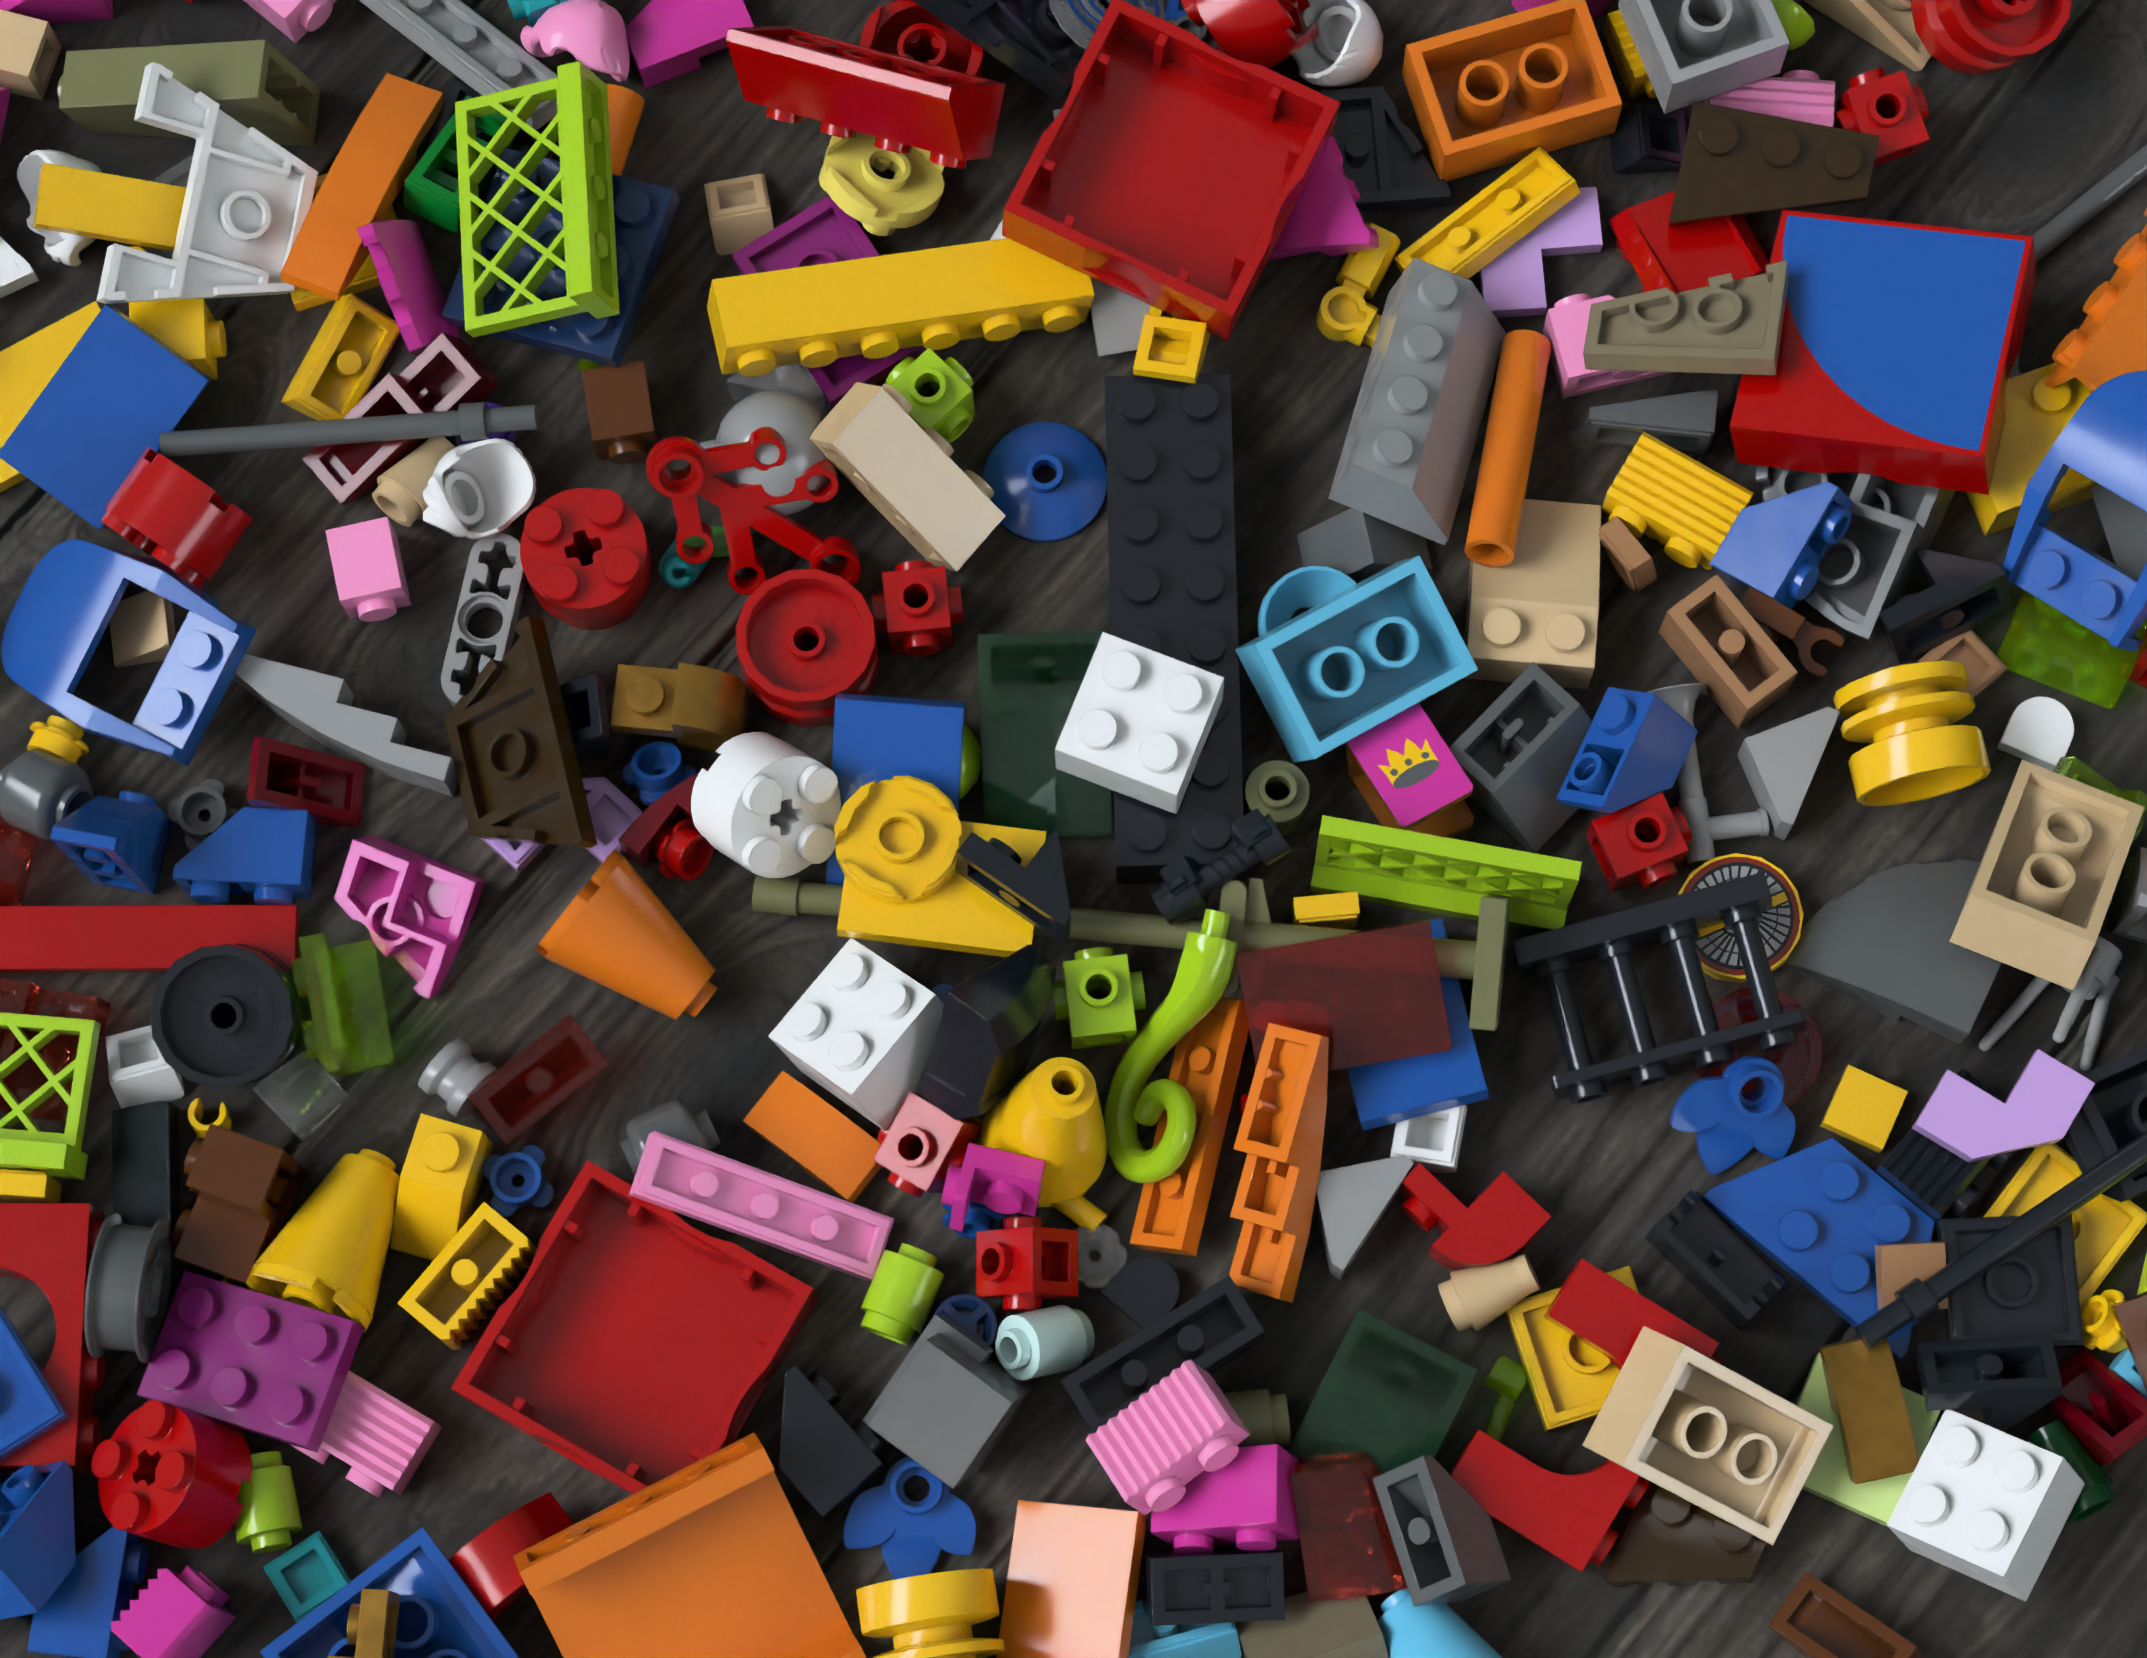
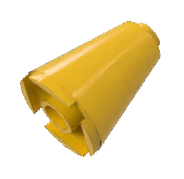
M1067 1057L1048 1059L1017 1082L999 1103L986 1112L978 1137V1145L1046 1161L1038 1208L1051 1207L1052 1203L1063 1202L1069 1199L1074 1200L1084 1196L1100 1177L1107 1158V1134L1094 1077L1082 1063Z
M361 1149L359 1154H345L253 1264L246 1281L250 1290L353 1320L365 1327L363 1330L365 1333L373 1319L394 1223L400 1181L399 1175L394 1172L396 1168L395 1163L385 1155L370 1149Z

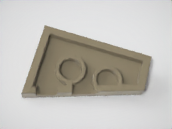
M1788 260L1765 265V274L1733 280L1731 273L1708 278L1709 286L1674 293L1665 287L1591 304L1583 350L1585 369L1776 375L1789 281Z

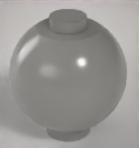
M784 390L762 391L742 399L722 419L716 439L700 442L704 449L747 442L751 433L758 428L771 427L782 436L786 445V459L781 466L771 467L767 471L751 466L718 473L717 475L732 484H761L765 492L777 497L790 493L794 488L795 478L803 476L811 466L820 461L828 460L822 451L809 439L815 428L825 418L824 412L806 397ZM772 443L760 444L755 450L756 458L766 465L775 463L780 455L778 447ZM815 475L808 480L807 487L812 491L818 490L826 485L830 479L824 475ZM805 499L770 505L768 507L777 510L783 515H790L810 507L815 502Z

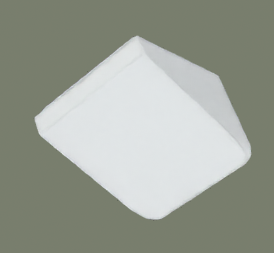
M151 1025L106 1037L109 1081L121 1108L155 1101H173L184 1096L182 1075L165 1062L152 1038Z

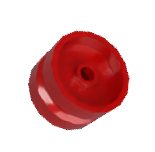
M1911 0L1910 5L1915 31L1928 53L1948 69L1975 76L1996 73L2016 61L2038 52L2056 40L2069 19L2072 0Z
M819 569L788 570L764 581L745 601L736 624L737 655L741 664L743 678L749 687L754 701L773 718L798 727L828 726L834 723L835 697L837 693L871 694L879 673L878 641L874 617L863 595L845 579ZM808 646H816L814 649L807 651Z

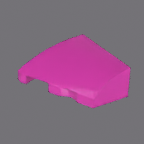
M651 0L625 28L629 53L644 89L701 68L700 57L728 47L726 42L728 28L754 27L743 0Z
M1330 136L1269 260L1315 251L1333 257L1379 248V237L1376 230L1365 225L1355 203L1361 197L1354 181L1348 179L1343 172V156L1333 136Z
M399 219L373 222L357 228L364 247L368 246L377 269L381 288L393 312L408 351L414 356L420 355L441 333L461 338L457 326L449 325L441 315L447 300L418 224L411 220Z
M369 835L352 840L334 900L351 919L360 921L368 928L371 941L385 957L394 956L417 982L413 987L419 995L431 999L436 997L461 946L485 880L378 836Z

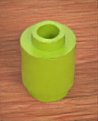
M904 1243L901 1244L898 1253L884 1250L861 1305V1309L866 1313L860 1326L878 1336L909 1346L914 1332H922L945 1276L934 1268L938 1258L924 1250Z
M278 1451L251 1454V1481L242 1480L236 1500L244 1504L239 1518L234 1524L237 1544H251L254 1554L278 1551L291 1546V1535L303 1529L291 1467L283 1465L281 1452Z

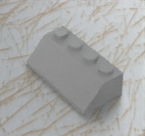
M1414 257L1389 291L1328 499L1442 545H1445L1449 540L1500 357L1503 337L1506 335V332L1471 280Z

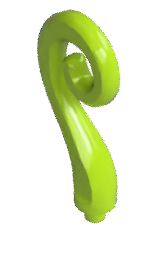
M1205 909L1201 932L1187 931L1184 950L1171 991L1128 1045L1110 1082L1104 1109V1125L1108 1142L1107 1154L1115 1169L1131 1182L1139 1184L1155 1183L1171 1176L1183 1163L1193 1142L1196 1128L1195 1102L1189 1091L1177 1081L1167 1078L1153 1081L1147 1086L1145 1084L1156 1065L1169 1050L1194 1028L1221 998L1230 979L1238 945L1237 942L1226 939L1231 914ZM1165 1109L1167 1113L1165 1132L1154 1148L1146 1150L1139 1141L1137 1123L1153 1126L1158 1122Z

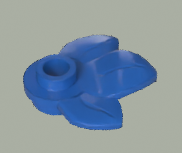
M1758 1055L1737 1059L1727 1067L1722 1076L1702 1078L1694 1082L1678 1098L1670 1117V1125L1673 1129L1683 1132H1696L1697 1150L1700 1159L1711 1175H1717L1736 1164L1753 1147L1773 1159L1780 1160L1784 1158L1794 1138L1796 1124L1793 1113L1782 1101L1785 1084L1781 1071L1771 1060ZM1758 1077V1085L1752 1092L1741 1093V1089L1747 1081Z
M908 1456L899 1460L890 1468L884 1485L870 1488L857 1496L845 1520L843 1531L844 1545L849 1549H866L882 1546V1555L894 1579L930 1574L938 1561L941 1550L960 1556L971 1555L976 1538V1523L970 1507L950 1493V1487ZM915 1477L924 1478L930 1485L928 1496L918 1502L911 1501L905 1495L907 1482Z

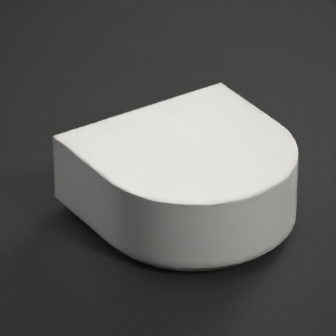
M2042 696L2029 698L2022 702L2010 716L1997 749L2057 773L2073 738L2074 723L2072 716L2067 708L2055 699Z

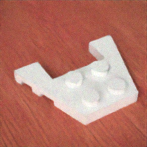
M154 62L148 64L144 69L134 121L192 137L196 140L172 259L116 243L108 246L96 301L112 304L279 295L294 291V285L281 281V270L312 205L318 171L255 128L243 126L220 110V104L201 91L195 93L173 78L174 73L163 65Z

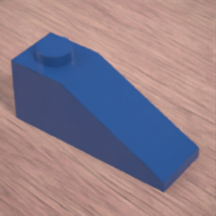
M121 791L119 799L98 795L53 825L50 839L94 884L155 895L173 822L160 807H157L158 801L155 798L136 792Z

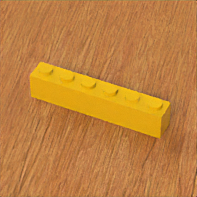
M1003 238L712 279L707 311L722 375L740 372L743 376L755 377L767 374L779 366L801 363L804 367L817 368L831 364L841 357L863 354L868 359H879L890 356L903 348L924 346L926 349L941 350L955 345L959 340L984 337L988 341H1002L1016 336L1021 331L1045 328L1046 331L1052 333L1064 332L1086 321L1095 293L1090 276L1016 241Z

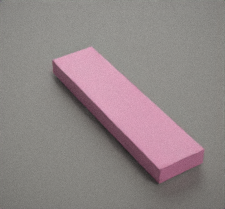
M656 1131L648 1135L629 1193L630 1196L868 1282L872 1281L894 1222V1218Z

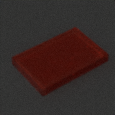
M1430 919L1242 951L1236 954L1256 1066L1268 1023L1329 1038L1328 1071L1453 1049Z

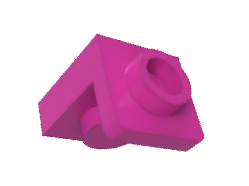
M969 1143L962 1167L950 1165L944 1184L941 1203L952 1206L949 1229L963 1232L971 1202L986 1205L989 1209L1001 1214L1020 1213L1035 1217L1041 1197L1046 1161Z

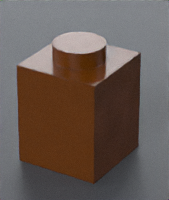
M644 361L619 364L618 368L607 366L582 370L591 437L599 461L610 459V462L614 464H632L644 460L647 457V453L659 442L651 383Z

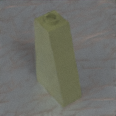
M266 40L66 51L64 73L59 79L57 88L59 109L88 132L194 139L134 121L145 66L154 62L163 65L173 72V78L195 93L201 91L220 104V110L243 126L255 128L278 145L314 146L321 89Z

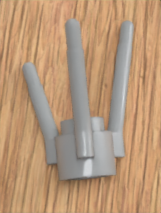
M2100 936L2097 938L2096 944L2074 990L2062 987L2071 995L2053 1033V1040L2055 1042H2063L2084 1000H2092L2096 996L2080 1060V1068L2083 1071H2089L2093 1066L2110 1000L2120 982V979L2114 973L2123 958L2122 952L2114 944ZM2036 976L1981 1039L1979 1048L1984 1052L1989 1051L2049 985L2050 981Z

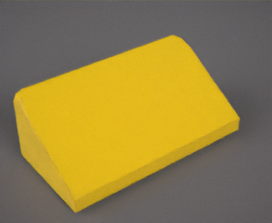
M352 293L341 296L340 300L335 301L281 402L317 421L343 419L366 396L400 333L397 322Z

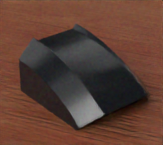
M1026 945L948 992L942 1010L943 1015L925 1069L921 1073L916 1092L954 1120L983 1115L1007 1095L1027 1067L1044 1012L1048 1007L1054 990L1056 968L1038 946Z
M2147 1045L2082 1074L2093 1081L2095 1085L2064 1136L2082 1174L2147 1131ZM2147 1163L2103 1192L2102 1195L2119 1202H2124L2147 1193Z

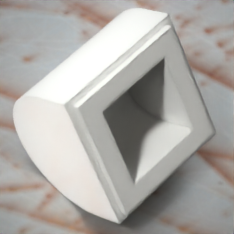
M1462 1105L1396 1122L1390 1158L1404 1155L1414 1162L1413 1169L1420 1163L1429 1172H1456L1467 1106Z

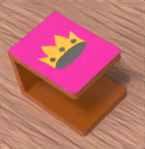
M1419 702L1345 742L1348 776L1381 826L1451 838L1473 826L1474 815L1464 799L1473 794V784Z

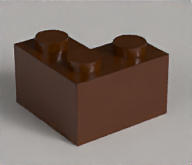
M210 1123L205 1138L197 1137L192 1143L184 1163V1173L189 1175L185 1185L195 1192L198 1197L193 1209L186 1208L176 1223L172 1235V1245L177 1246L173 1257L189 1268L222 1280L226 1279L230 1283L250 1290L246 1281L251 1272V1267L285 1227L307 1171L283 1149Z

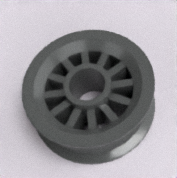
M111 1213L104 1220L94 1245L85 1294V1340L88 1352L92 1357L99 1358L107 1349L136 1352L140 1362L149 1363L169 1312L173 1289L175 1264L173 1256L175 1248L172 1245L173 1230L167 1219L160 1218L153 1227L124 1224L122 1217L118 1213Z

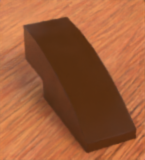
M1807 1571L1768 1623L1769 1628L1806 1658H1926L1919 1653L1916 1645Z

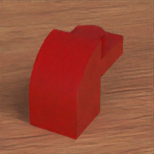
M1420 1163L1406 1176L1399 1188V1193L1406 1199L1400 1206L1407 1216L1426 1232H1430L1435 1227L1442 1233L1432 1244L1428 1256L1441 1266L1453 1271L1487 1266L1517 1257L1547 1226L1552 1217L1504 1171L1468 1208Z
M549 1492L517 1508L492 1524L455 1553L449 1561L491 1619L495 1621L520 1596L529 1592L517 1569L513 1555L574 1524L552 1493Z

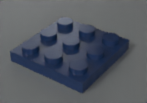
M505 148L501 160L515 169L527 153ZM544 157L528 180L545 191L559 173L560 161ZM499 167L496 169L484 201L487 205L510 176ZM612 174L620 314L596 319L590 313L583 312L488 335L618 368L680 202V198L675 190ZM523 185L501 215L518 226L540 197ZM561 196L560 199L558 200V202L561 203V204H562V196ZM553 207L531 237L545 248H548L563 229V214ZM496 221L481 240V255L491 262L513 232ZM525 243L504 273L521 284L542 254L528 243ZM564 253V255L561 257V260H563L564 262H565V253ZM461 262L441 315L449 325L465 329ZM482 265V273H483V271L486 269V267ZM555 265L533 295L541 301L567 296L566 272ZM499 278L483 299L484 315L500 311L516 290ZM529 300V301L526 303V305L533 304V303Z

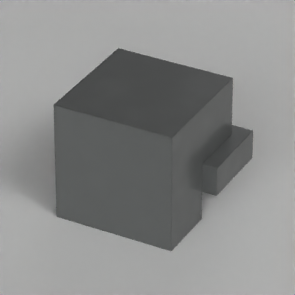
M940 1311L934 1315L863 1419V1422L954 1489L977 1473L1035 1388L1025 1380H1017L1010 1376L995 1358L988 1359L994 1349Z

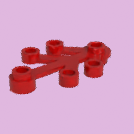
M771 427L756 429L751 433L747 442L704 449L693 439L675 436L661 440L650 450L646 460V474L649 482L658 492L672 499L678 526L676 531V551L683 561L699 564L708 560L714 551L713 531L709 525L701 521L697 495L720 508L730 555L728 582L737 593L744 595L753 594L766 581L765 563L761 556L755 553L750 526L810 562V569H819L840 576L852 586L857 583L861 573L860 558L856 546L851 541L838 536H830L823 539L777 510L768 507L770 505L805 499L817 503L832 499L838 491L839 484L836 467L830 461L823 460L811 466L803 476L795 478V485L790 493L777 497L769 495L764 491L762 484H732L717 475L718 473L755 466L762 471H767L771 467L781 466L786 459V445L782 436ZM772 443L778 447L780 455L775 463L766 465L756 458L755 450L760 444ZM672 460H685L689 465L682 470H673L667 466V463ZM815 475H824L830 479L826 485L818 490L812 491L807 487L808 480ZM692 536L701 537L706 541L697 548L684 544V541ZM833 554L845 556L841 562L831 564L824 560L826 556ZM744 567L753 568L758 572L754 577L747 579L741 578L736 574L739 569Z

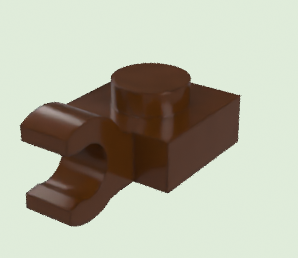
M1749 587L1741 601V604L1775 645L1780 639L1790 646H1795L1798 652L1799 664L1806 673L1817 678H1824L1828 669L1812 659L1811 648L1818 642H1827L1833 647L1841 649L1845 642L1843 637L1832 629L1821 628L1808 622L1802 615Z

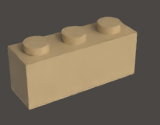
M856 382L815 428L809 439L927 561L931 562L933 566H945V569L957 572L1005 517L1002 511L990 500L995 495L993 489L971 470L963 472L950 458L954 453L952 446L929 427L922 429L908 415L913 407L899 391L888 384H883L881 387Z

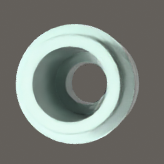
M1057 1305L1006 1317L999 1326L995 1350L997 1358L1006 1372L1013 1378L1024 1381L1077 1368L1083 1360L1091 1355L1094 1349L1095 1335L1093 1326L1085 1313L1065 1305Z

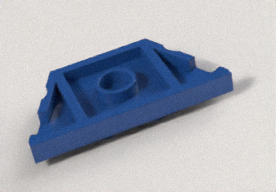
M1833 1137L1713 1187L1701 1199L1704 1204L1853 1327H1856L1879 1311L1877 1306L1875 1244L1931 1241L1935 1224L1933 1219ZM1912 1321L1887 1337L1893 1359L1896 1363L1908 1352L1913 1328Z

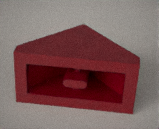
M262 736L255 737L252 744L247 801L251 807L308 810L318 825L359 826L366 764Z
M2082 1349L2058 1367L2063 1386L2062 1394L2045 1406L2056 1420L2063 1419L2068 1429L2074 1433L2101 1467L2117 1459L2147 1436V1399L2088 1350Z

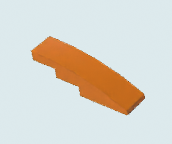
M386 73L358 117L323 181L281 270V281L335 301L340 300L370 254L368 246L364 247L357 228L373 222L390 220L391 204L404 186L406 178L416 166L417 148L439 116L443 105L442 92Z
M1268 1023L1233 1148L1247 1153V1157L1230 1217L1243 1220L1244 1222L1229 1275L1239 1288L1293 1303L1309 1238L1321 1168L1327 1108L1329 1038Z

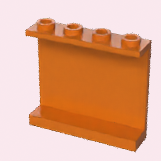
M755 1433L513 1555L517 1569L530 1595L533 1596L563 1658H866L844 1617L774 1473L775 1469Z

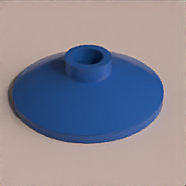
M1056 422L1030 423L1008 433L991 451L983 473V480L989 484L995 493L990 500L1005 515L999 524L1017 537L1033 542H1057L1080 533L1097 517L1107 493L1106 466L1097 447L1080 431ZM1048 466L1054 469L1057 475L1049 483H1040L1034 479L1033 473L1039 467Z

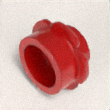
M690 819L682 820L676 825L667 827L660 834L655 846V854L659 861H661L659 865L660 873L669 879L678 876L685 881L694 880L705 871L714 851V847L705 837L701 836L693 820Z

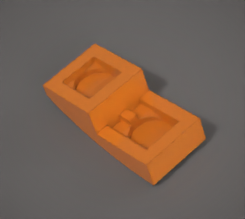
M784 1071L779 1074L743 1119V1122L754 1133L797 1162L806 1173L850 1203H854L882 1167V1165L873 1160L881 1146L877 1140Z

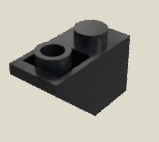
M794 1365L785 1373L779 1469L824 1521L828 1523L886 1470L883 1463L876 1457L885 1447L860 1419L849 1426L836 1412L833 1406L841 1400V1397L817 1370H814L806 1378Z

